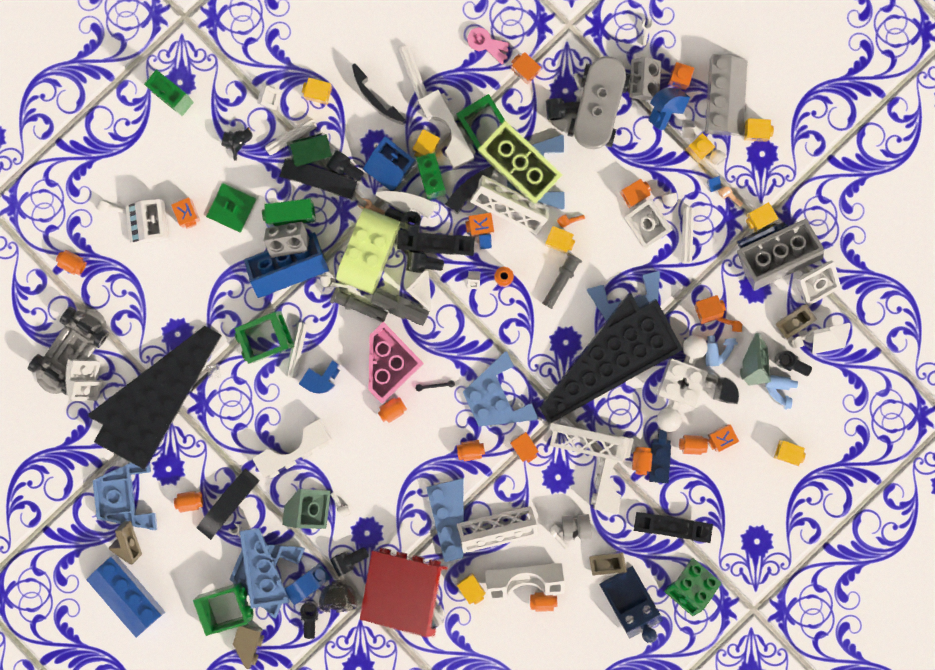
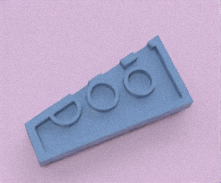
M464 478L426 487L444 562L463 558L457 524L463 522Z
M260 528L240 531L251 609L290 603Z

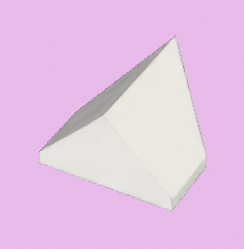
M424 271L406 291L427 310H432L429 271Z
M850 323L814 330L812 354L845 348L851 327Z

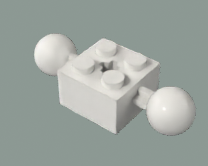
M692 335L684 341L683 352L686 355L684 363L675 359L668 360L656 394L670 400L668 407L662 409L657 415V424L663 431L673 432L680 427L682 418L678 411L681 404L690 408H695L708 374V371L694 367L697 359L702 358L708 348L707 342L701 336ZM684 379L686 386L681 389L678 381Z

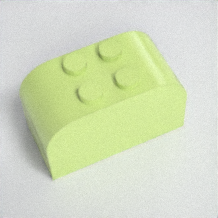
M506 121L478 149V152L534 205L562 176L548 160Z
M364 208L340 263L336 280L374 295L400 230V221Z

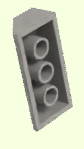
M713 54L710 57L705 134L743 136L747 60L733 55Z
M804 219L737 250V254L745 276L755 291L822 260L825 249L808 220Z

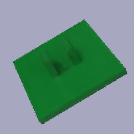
M222 183L206 217L241 233L257 199Z

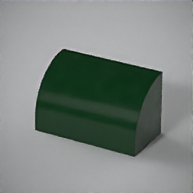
M325 133L287 142L288 150L295 166L332 157L327 134Z

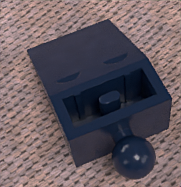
M631 566L627 568V572L618 573L600 583L602 591L628 638L631 639L642 633V639L646 643L655 642L657 632L651 627L662 622L663 619L634 567Z

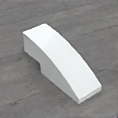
M379 191L375 194L378 199L404 214L414 210L430 219L437 207V204L414 194L396 191Z

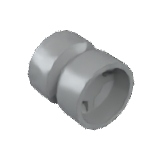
M580 514L576 518L573 515L562 516L564 541L575 540L576 537H579L580 540L591 539L589 514Z

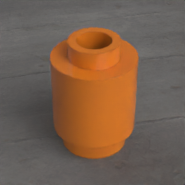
M68 250L61 251L56 258L57 266L73 275H81L87 262L83 261L82 257Z
M508 267L498 268L494 275L495 283L500 287L509 286L514 278L513 271ZM506 273L508 278L503 280L500 275Z
M400 397L393 398L379 407L380 411L378 414L383 422L387 420L390 423L402 416L407 408Z
M683 435V438L679 439V450H682V454L702 455V453H707V438L696 435Z
M479 440L461 442V445H457L459 460L482 459V455L485 454L484 443H480Z
M636 447L635 452H633L632 470L636 471L635 474L647 475V472H651L653 454L651 453V448Z
M190 491L177 494V498H174L175 509H178L180 513L199 510L200 507H203L202 493Z
M544 592L530 594L531 610L536 612L554 611V607H558L557 596L545 595Z

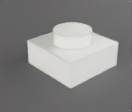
M262 85L257 104L271 110H276L281 92Z

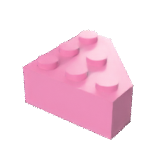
M384 322L369 335L368 390L382 404L424 365Z

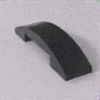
M354 63L352 65L354 77L366 101L383 117L397 124L404 125L406 119L394 106L386 110L364 85L369 81L368 77Z
M289 159L284 160L279 175L281 178L315 187L350 200L353 198L358 183L355 180L311 165L295 166L293 161Z
M399 230L397 249L433 254L473 256L475 237L420 232L414 236H409L403 230Z
M245 468L196 528L212 540L260 480Z
M636 512L633 531L711 543L713 524Z

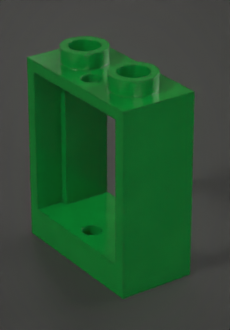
M157 69L144 83L155 96L180 116H183L194 103L183 90Z
M489 94L456 113L458 121L477 152L481 144L466 119L490 106L499 123L502 125L505 121Z
M435 152L416 157L427 200L446 196Z
M311 198L264 204L265 209H262V219L270 227L303 222V224L316 222L314 202Z
M275 311L234 328L236 332L235 339L241 345L243 350L241 352L242 357L247 361V364L256 363L295 347L281 311ZM271 320L280 346L254 356L245 330Z
M241 582L199 594L193 600L205 636L249 624L253 619V608L251 609L248 604L247 592L242 587ZM234 592L242 617L217 624L208 599Z

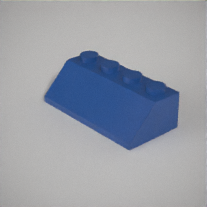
M315 232L308 234L310 239L308 251L271 258L268 250L244 259L249 281L257 298L268 296L271 293L286 289L289 286L304 282L307 279L329 271Z
M116 554L108 558L86 579L135 638L166 613Z

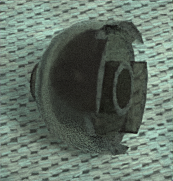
M342 580L332 581L331 585H327L322 589L319 596V610L322 612L330 613V609L336 610V613L355 610V607L358 608V599L354 588L348 584H343Z

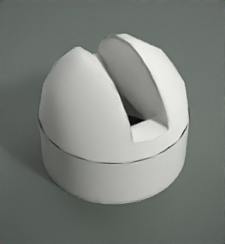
M714 150L710 156L711 162L715 166H718L727 158V155L721 150Z
M676 192L661 195L662 201L666 206L672 207L677 203Z
M708 373L707 377L716 379L714 383L705 379L704 385L708 388H713L718 384V376L715 373Z

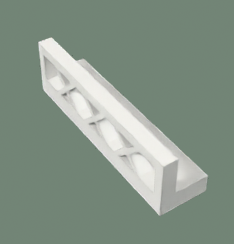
M484 175L479 179L478 189L470 199L471 203L536 235L547 222L549 216L548 207L538 202L534 205L524 195ZM482 193L488 196L489 200L481 201L477 198ZM502 203L506 208L498 209L494 204ZM518 211L522 213V217L516 218L512 216L511 212ZM534 219L539 223L534 227L528 223V220Z
M551 423L549 430L553 431L550 446L625 462L629 439ZM558 432L564 433L568 439L562 445L556 443ZM578 437H583L586 445L579 449L573 441ZM596 441H601L605 447L599 453L595 452L591 446ZM615 445L623 446L621 456H613L610 448Z
M531 506L457 524L463 553L538 536L537 522ZM529 513L530 520L522 521L518 519L520 515ZM503 519L512 521L509 525L500 524ZM486 523L493 525L492 528L488 530H485L481 527L483 524ZM469 527L474 529L471 534H463L462 529Z

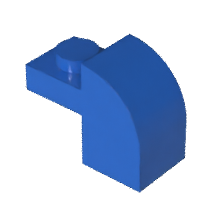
M669 87L660 90L650 101L654 108L648 121L659 130H665L672 113H684L690 96L679 88Z
M332 360L322 376L309 368L299 382V385L316 394L331 391L336 385L330 380L331 378L335 380L341 370L338 369L340 364Z
M319 563L287 586L285 591L293 605H296L331 578Z

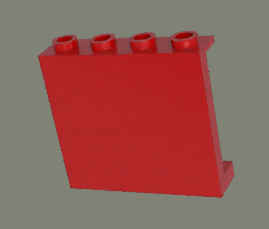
M380 548V551H372L359 620L422 637H435L436 629L432 628L431 624L441 570H447L448 567L441 565V561H424V557L421 556L410 558L404 552L393 554L391 549Z

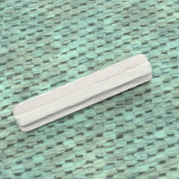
M408 45L399 47L418 99L427 96V92Z
M310 118L265 146L266 151L269 155H273L286 147L287 142L297 140L317 127L315 121Z
M684 207L681 262L684 264L692 262L694 208Z
M298 322L296 325L293 339L295 347L291 348L285 374L288 378H296L307 330L306 323Z

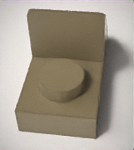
M804 304L778 321L776 326L784 337L788 339L815 322L817 318L807 304Z
M124 521L115 530L117 539L108 549L128 564H134L142 555L131 521Z
M615 551L609 554L592 555L589 557L592 576L627 572L623 552Z

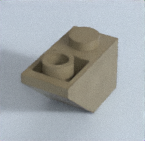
M250 625L239 626L233 641V646L245 669L248 670L252 665H256L259 654H256L258 646H262L264 635H262L263 629Z

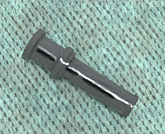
M567 253L568 257L562 267H559L560 273L542 302L543 305L550 309H553L569 278L572 279L575 276L574 271L579 263L583 262L570 253Z
M336 287L330 303L333 304L335 302L344 306L346 310L352 309L380 322L385 321L388 312L355 298L356 296L352 293L349 295L342 292Z

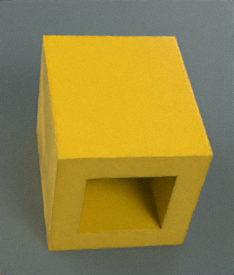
M308 78V81L303 84L302 93L305 100L328 105L332 85L328 82Z
M748 118L745 121V141L767 142L770 137H773L774 126L771 125V120Z
M423 129L412 148V151L415 153L414 156L420 157L434 153L440 138Z
M702 133L685 150L699 163L715 146Z
M769 202L746 215L747 225L750 229H754L755 232L778 219Z
M552 226L545 246L566 254L568 250H572L576 240L572 239L574 234Z
M779 440L773 458L799 466L800 463L804 462L806 456L805 448Z
M473 573L457 583V587L469 605L472 603L476 605L485 599L483 596L486 592Z

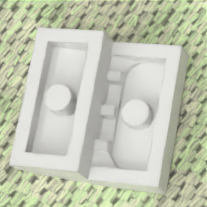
M68 359L66 368L68 400L97 401L99 399L102 382L97 380L100 361Z

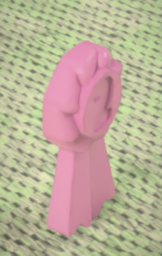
M481 27L470 31L467 38L470 48L478 52L486 49L503 65L504 60L508 59V57L501 51L508 53L510 43L491 39L489 32Z

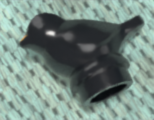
M249 127L246 130H237L234 133L224 131L221 146L226 147V149L230 148L233 153V160L237 161L239 150L252 139L253 133Z

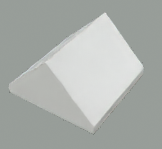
M652 198L624 217L645 249L673 230Z
M833 260L825 262L793 280L807 306L841 288Z

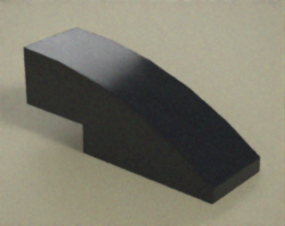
M491 166L470 177L451 195L445 203V207L458 215L466 201L470 200L478 189L481 176L484 175L491 178L495 168Z

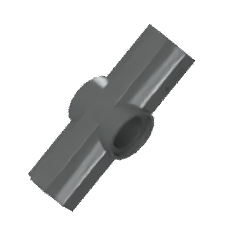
M379 288L376 289L371 300L372 304L388 310L389 313L402 319L406 318L421 326H424L430 311L412 304L410 300L398 295L394 296Z

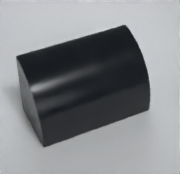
M718 377L713 400L728 404H738L739 390L736 384L729 378Z

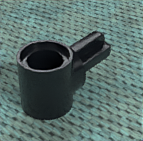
M562 98L545 100L547 120L564 119L565 114L577 113L580 101L564 103Z
M335 150L326 165L327 168L336 174L343 175L345 173L356 181H360L364 175L362 170L350 164L351 160L349 157L338 150Z
M387 208L385 216L400 221L399 227L402 228L406 235L414 236L419 232L421 223L419 213L409 211L403 214L395 209Z
M408 251L406 271L423 273L425 269L443 270L444 260L427 258L425 253Z
M781 351L775 356V363L780 368L788 371L794 370L806 377L812 372V367L798 360V356L791 351ZM784 354L788 355L790 359L787 365H784L781 361V357Z
M362 547L350 554L343 552L331 558L330 561L338 577L352 571L354 564L368 558L369 554L366 548Z
M313 600L306 601L300 609L301 620L304 621L305 639L315 638V621L318 620L319 605ZM305 606H313L315 613L312 615L307 614Z

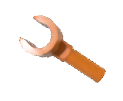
M565 214L558 218L557 222L560 227L564 228L571 223L585 219V216L580 215L568 219Z
M725 318L717 319V321L732 325L733 332H742L743 324L740 321H732Z

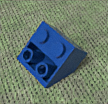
M384 137L371 154L363 170L389 191H395L414 167L416 160L387 137Z

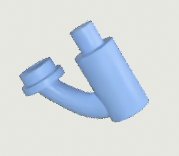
M715 335L707 336L706 367L719 366L724 363L730 356L734 345H738L736 338L725 339L723 345L727 346L723 353L719 355L718 343H715Z
M770 375L771 382L765 383L769 394L783 405L784 410L791 409L793 399L787 395L783 398L776 389H797L798 381L791 380V377Z

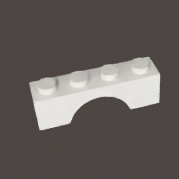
M436 90L419 99L418 104L427 120L440 121L449 128L452 137L449 146L445 150V155L453 170H456L474 160L473 154H475V150L471 143H466L464 138L467 136L462 126L458 128L455 122L458 120L453 110L449 111L446 105L449 103L444 93L440 94L439 90Z
M318 419L302 429L303 439L296 451L290 454H281L269 448L253 457L252 459L262 477L272 479L280 474L278 470L281 468L289 469L296 465L295 460L302 457L304 460L313 455L312 450L317 447L321 450L330 445L328 441L332 438L322 420Z
M609 433L611 436L629 439L626 458H630L634 439ZM615 445L610 448L613 456L620 457L623 446ZM600 458L599 467H602L600 475L597 474L595 486L598 487L596 493L592 494L591 504L594 510L617 515L621 495L613 489L610 482L611 470L618 462L616 460Z
M562 563L485 571L488 601L507 600L509 594L515 588L523 585L536 586L545 595L565 593Z

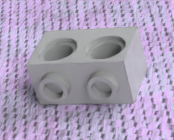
M648 57L631 59L629 97L644 101L652 100L655 94L660 91L661 61Z
M303 222L266 228L264 243L271 258L308 251L310 238Z

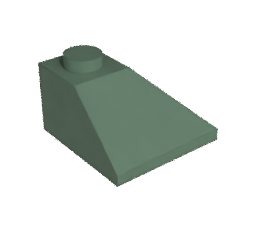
M755 333L743 358V368H740L741 379L745 380L748 386L771 382L768 346L759 333Z
M298 489L284 506L282 525L293 528L326 529L331 491Z

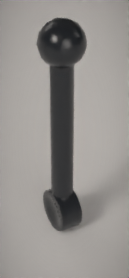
M450 380L447 383L423 386L421 384H417L415 389L416 391L420 392L423 389L446 386L453 388L455 386V382L453 380Z

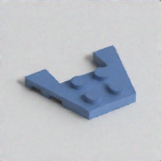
M564 135L533 144L532 146L543 157L544 153H564ZM507 180L508 188L522 194ZM546 192L538 202L564 210L565 192Z
M659 271L642 275L646 295L634 298L639 308L654 299L658 301ZM604 285L586 289L605 321H607L622 301L608 304Z
M507 351L463 391L479 427L539 419L531 403L513 411L496 375L514 367Z
M129 463L92 480L96 518L122 524L124 521H131L133 527L153 531L158 530L156 513L136 515L131 476L134 474L151 473V464L149 463L146 470L133 463Z
M267 544L275 566L280 557L298 565L305 550L304 547ZM241 550L229 580L234 584L241 582L242 587L246 589L247 595H249L243 552ZM282 604L261 608H264L276 619Z

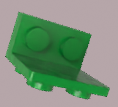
M693 558L689 561L678 579L668 585L664 592L694 617L706 608L720 587L721 582Z

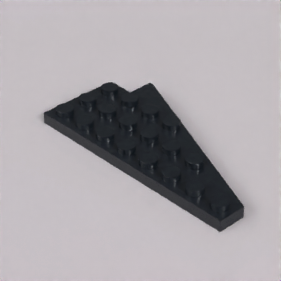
M628 293L539 406L548 424L555 422L683 350L658 301L654 299L639 308L632 294Z
M206 326L202 327L90 412L87 417L103 425L93 442L146 470L222 335Z

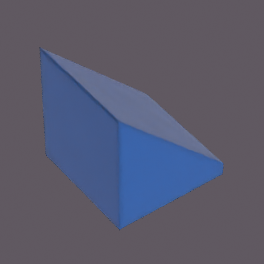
M720 176L707 181L711 193L722 188Z
M491 234L479 235L480 250L492 249Z

